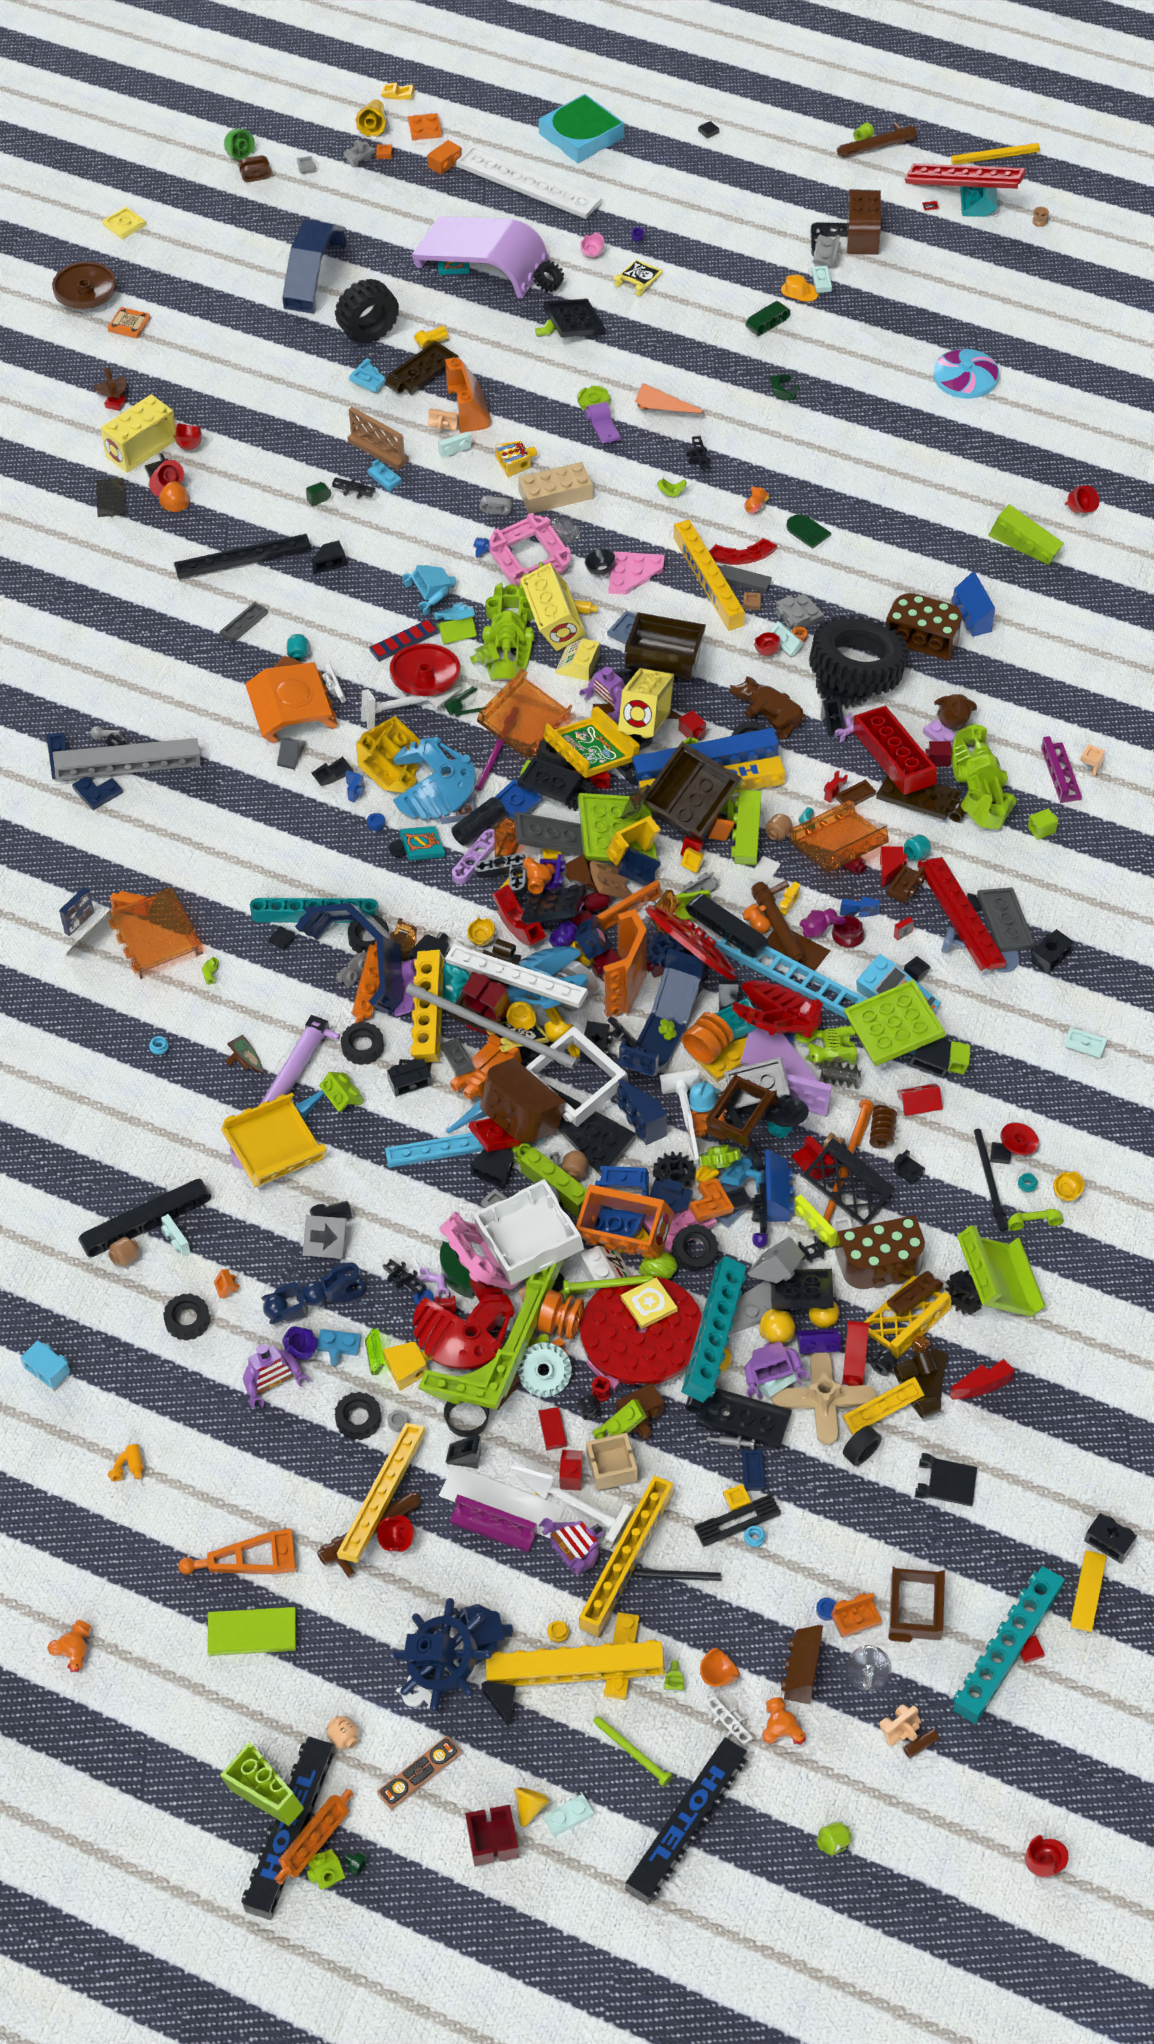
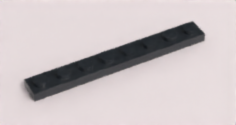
M306 533L174 562L177 577L180 579L311 550V545Z

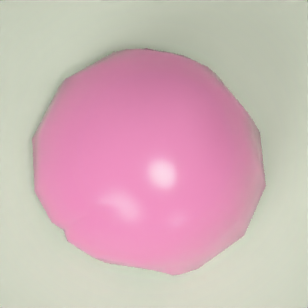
M594 232L591 236L586 235L580 243L582 253L588 257L599 256L604 250L603 236L597 232Z

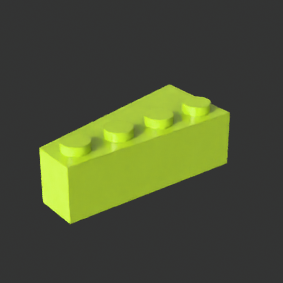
M1010 504L999 514L988 535L1047 565L1059 554L1064 545V542Z
M739 790V796H735V807H738V813H734V824H737V829H733L732 840H735L736 844L732 846L731 857H735L734 864L757 865L761 791Z
M250 1741L220 1774V1777L232 1792L288 1826L304 1809L294 1793Z

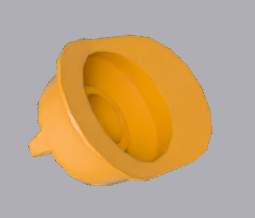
M802 275L787 276L786 283L781 288L783 295L805 302L815 300L819 294L816 293L815 287L807 283Z

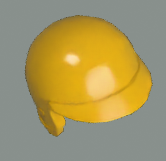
M777 1309L766 1311L759 1326L760 1336L772 1344L776 1342H781L782 1344L789 1342L795 1333V1323L791 1314Z

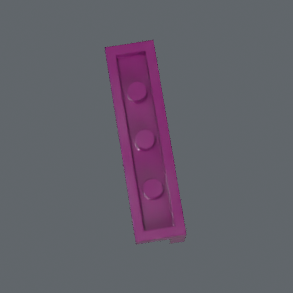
M1050 736L1043 737L1041 750L1060 803L1081 800L1082 795L1063 742L1053 744ZM1056 749H1060L1061 753L1059 756L1056 754ZM1060 763L1065 765L1064 769L1061 768ZM1064 776L1070 778V781L1068 783L1066 782ZM1069 789L1074 791L1076 795L1069 796Z
M457 1494L455 1499L456 1508L450 1518V1524L529 1553L537 1536V1523Z

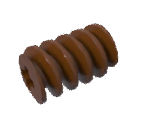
M875 1105L873 1107L869 1143L873 1148L883 1149L894 1143L897 1112L885 1105Z

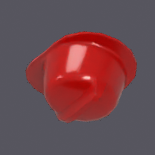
M166 460L161 463L149 479L151 492L159 497L162 489L168 483L173 481L181 483L184 478L183 467L175 460Z
M1078 486L1068 494L1067 502L1064 504L1069 505V508L1075 513L1093 512L1099 506V496L1092 486Z

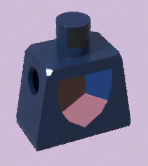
M595 916L578 925L575 939L588 960L613 947Z

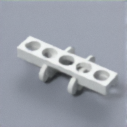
M330 663L325 665L327 672L322 677L326 682L329 692L334 697L338 696L342 703L347 701Z
M715 1696L705 1702V1706L716 1717L713 1721L714 1725H717L718 1721H720L729 1730L726 1738L729 1739L730 1735H732L742 1747H745L749 1741H752L753 1737L742 1726V1724H746L747 1717L742 1718L737 1712V1707H731L730 1711H728ZM712 1701L717 1705L716 1708L710 1706ZM719 1709H721L723 1712L720 1715L717 1714V1711ZM729 1717L733 1719L731 1724H726L724 1721L725 1718L728 1719ZM740 1734H743L747 1740H741L739 1738Z

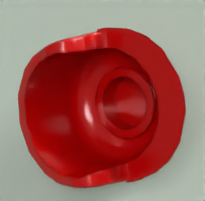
M178 423L176 434L172 435L176 444L184 450H194L197 448L202 440L201 426Z
M402 1515L385 1518L379 1523L377 1529L378 1542L386 1551L404 1552L413 1543L415 1537L414 1527L408 1518Z
M1038 1835L1029 1843L1025 1854V1864L1032 1874L1037 1877L1048 1878L1065 1868L1068 1863L1069 1853L1066 1846L1060 1841L1043 1839L1042 1835Z

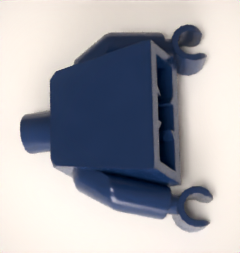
M480 1604L463 1607L460 1611L454 1608L453 1616L456 1615L454 1618L465 1624L478 1613L484 1615V1620L473 1630L478 1650H490L494 1654L499 1651L500 1646L505 1641V1637H512L513 1635L512 1624H502L500 1614L497 1611H491ZM477 1659L475 1665L480 1664L486 1659Z

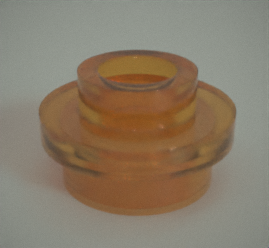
M925 1335L917 1336L911 1344L913 1353L921 1354L926 1350L930 1341L926 1339Z

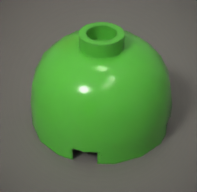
M233 129L224 139V149L233 159L242 160L249 158L250 153L254 151V137L250 135L248 130Z

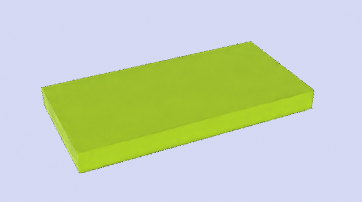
M295 1607L208 1612V1656L296 1651Z

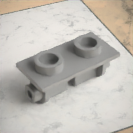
M713 871L710 874L705 872L698 877V881L695 883L692 881L688 882L683 886L684 889L681 893H692L700 889L704 891L716 889L719 882L717 879L712 878L715 872Z
M365 950L355 954L354 958L347 964L348 967H344L336 974V981L339 983L344 982L347 989L361 976L366 957Z

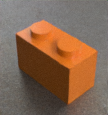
M449 140L445 141L427 154L428 167L442 175L456 165V161L462 156V148Z

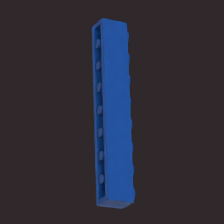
M768 728L690 744L689 746L720 765L727 766L777 756L779 744L774 729ZM677 747L632 756L633 770L637 783L639 784V781L655 779Z

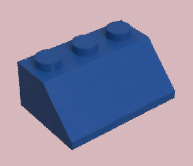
M972 572L954 588L951 601L961 611L965 628L974 637L992 632L995 607L977 574Z
M765 1150V1169L763 1174L766 1190L767 1222H790V1214H794V1202H790V1197H793V1185H789V1180H792V1168H788L787 1159L771 1150Z

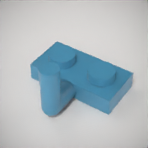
M742 1156L740 1160H735L721 1175L722 1183L732 1186H740L747 1177L755 1178L757 1193L759 1183H764L762 1172H757L750 1159Z
M320 1329L317 1351L329 1352L331 1365L337 1366L341 1354L358 1356L361 1334Z

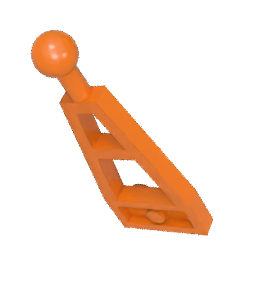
M292 1529L271 1531L207 1553V1559L193 1560L185 1557L179 1561L178 1569L185 1575L191 1574L195 1569L206 1567L212 1573L281 1574L296 1571ZM271 1542L273 1565L243 1564L242 1551ZM235 1554L236 1564L215 1563L217 1559Z

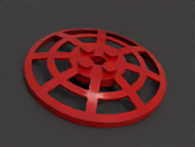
M648 905L645 909L647 914L680 944L732 981L738 978L729 960L715 945L717 942L710 936L706 937L707 933L699 926L695 928L696 925L689 919L683 920L668 911Z

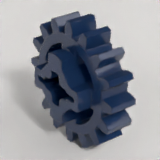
M659 932L658 936L652 934L653 939L647 938V962L652 961V966L659 964L660 968H662L663 965H666V953L669 948L685 953V947L667 932L666 934Z

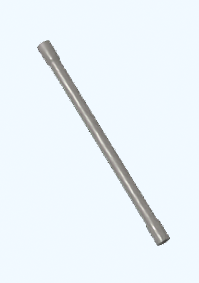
M409 983L406 988V993L425 1000L532 1049L568 1068L575 1069L577 1066V1058L564 1052H559L430 993L420 986Z

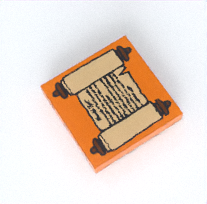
M120 307L107 327L108 332L138 339L150 320V314Z

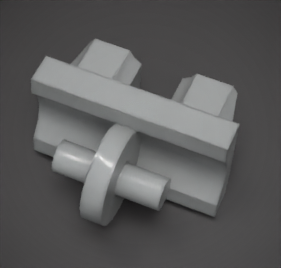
M359 140L354 141V147L343 153L344 157L348 159L349 164L352 167H356L361 159L363 161L371 160V154L375 153V149L370 147L366 141L361 143Z

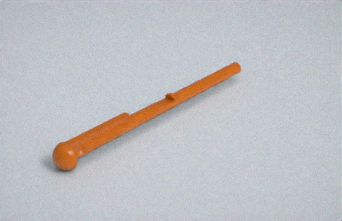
M864 1099L859 1103L861 1110L847 1147L852 1154H854L856 1146H860L874 1107L873 1103L868 1099ZM840 1168L839 1178L847 1177L848 1169ZM840 1181V1190L842 1189L844 1181ZM836 1182L834 1184L832 1192H838ZM830 1199L823 1216L828 1223H830L836 1206Z

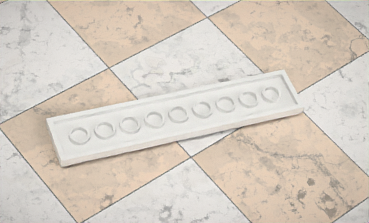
M472 145L456 161V167L584 219H587L602 203V196L475 145Z

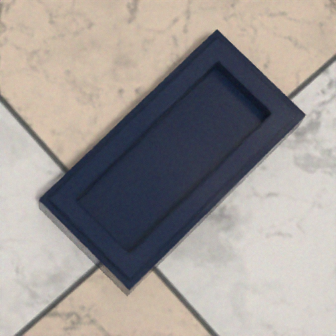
M763 1449L742 1450L745 1490L765 1491Z

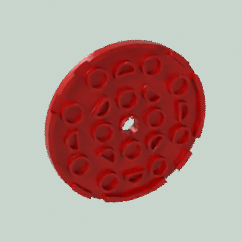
M657 1277L677 1306V1312L647 1326L646 1328L648 1329L644 1333L636 1330L639 1325L621 1300L622 1294L642 1284L606 1287L597 1291L587 1303L580 1322L582 1347L593 1366L604 1375H609L618 1379V1382L635 1385V1383L659 1384L685 1371L689 1365L702 1313L693 1297L678 1284Z

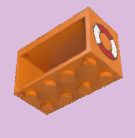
M589 1184L576 1229L580 1233L581 1238L586 1241V1244L593 1247L603 1245L611 1251L621 1249L629 1255L639 1253L648 1259H654V1257L661 1258L674 1212L661 1199ZM601 1206L654 1216L648 1241L594 1230Z

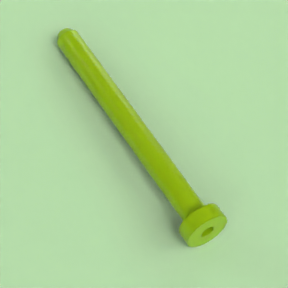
M652 1275L574 1283L563 1280L564 1295L570 1294V1291L644 1284L654 1279Z
M596 1716L593 1719L594 1724L656 1776L659 1779L658 1783L662 1787L669 1784L673 1774L669 1771L664 1772L601 1717Z

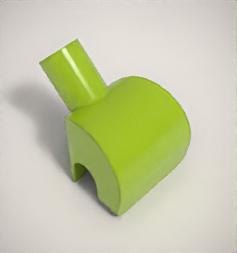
M673 1660L670 1663V1670L665 1676L664 1690H684V1678L679 1670V1662L677 1660Z

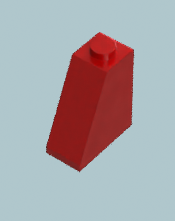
M848 1321L842 1385H863L869 1323Z

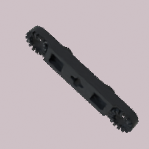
M723 1091L716 1094L717 1099H719ZM729 1102L723 1111V1118L727 1124L742 1130L744 1125L732 1103ZM750 1138L751 1145L749 1147L739 1144L743 1155H748L755 1170L760 1172L765 1169L763 1160H760L762 1158L759 1152L756 1151V1147Z

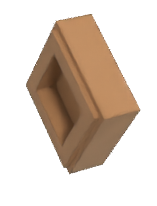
M744 592L743 609L760 610L761 593Z

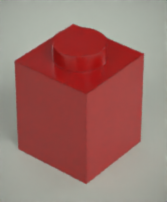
M692 710L679 718L678 730L686 738L701 739L706 735V722Z

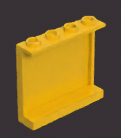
M293 1093L288 1095L282 1094L271 1102L265 1101L254 1109L248 1108L239 1115H231L223 1122L221 1131L255 1188L324 1159L327 1149L323 1143L318 1145L292 1102Z

